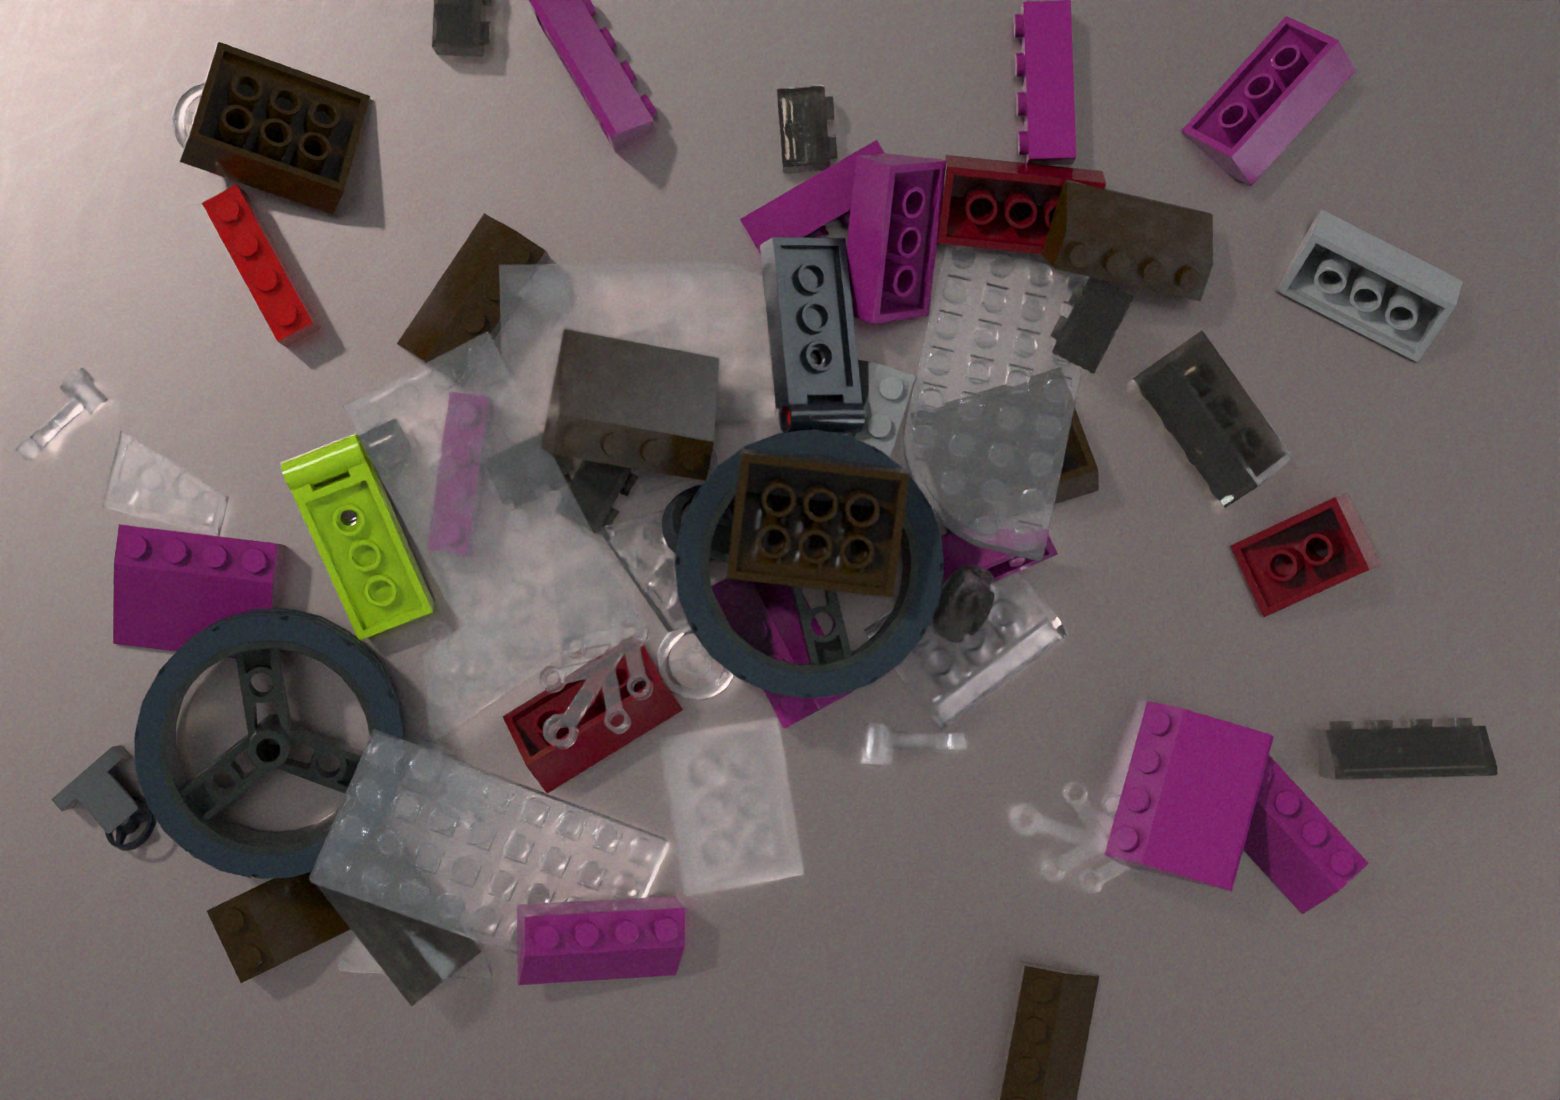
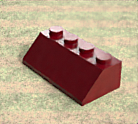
M946 155L945 160L947 163L937 244L1042 254L1065 179L1105 188L1106 181L1103 171Z
M635 634L502 717L526 767L548 794L683 709L638 634Z

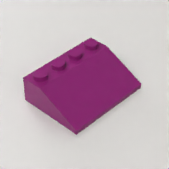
M119 524L114 558L113 644L178 651L191 636L220 619L252 609L278 608L286 545ZM232 655V656H229V657H227V658H235V659H236V655Z
M1147 701L1104 855L1120 865L1232 892L1274 736L1190 710Z

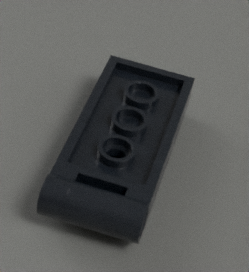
M772 237L760 245L775 404L776 409H779L780 428L783 433L804 430H819L832 433L861 432L865 424V409L862 404L845 238ZM810 356L814 358L815 364L812 362Z

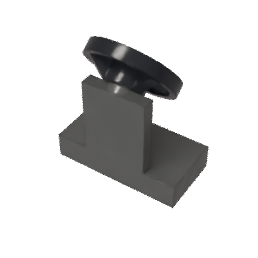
M118 745L107 750L51 800L61 811L72 809L80 802L105 830L108 842L119 850L129 851L138 848L148 840L155 829L157 820L149 809L145 798L139 796L131 797L113 777L112 773L131 758L122 745ZM137 803L146 804L149 813H137L136 811L140 808ZM148 821L145 830L137 839L123 844L128 834L134 833L141 823ZM115 829H116V841L114 840V837H113V831H114Z

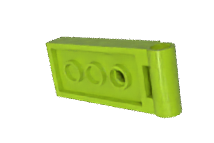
M357 433L281 462V470L287 486L291 490L358 640L433 613V598L371 458L367 455L365 446ZM353 511L356 517L352 519L346 518L343 512Z

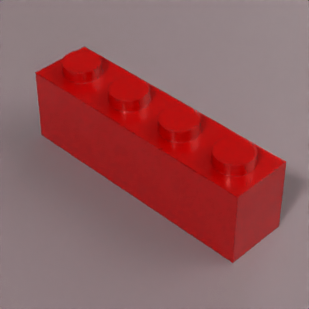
M235 184L202 203L277 342L288 347L319 330L320 326L247 193Z

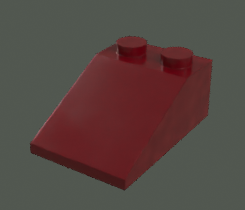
M1348 493L1336 496L1230 546L1263 617L1381 565Z

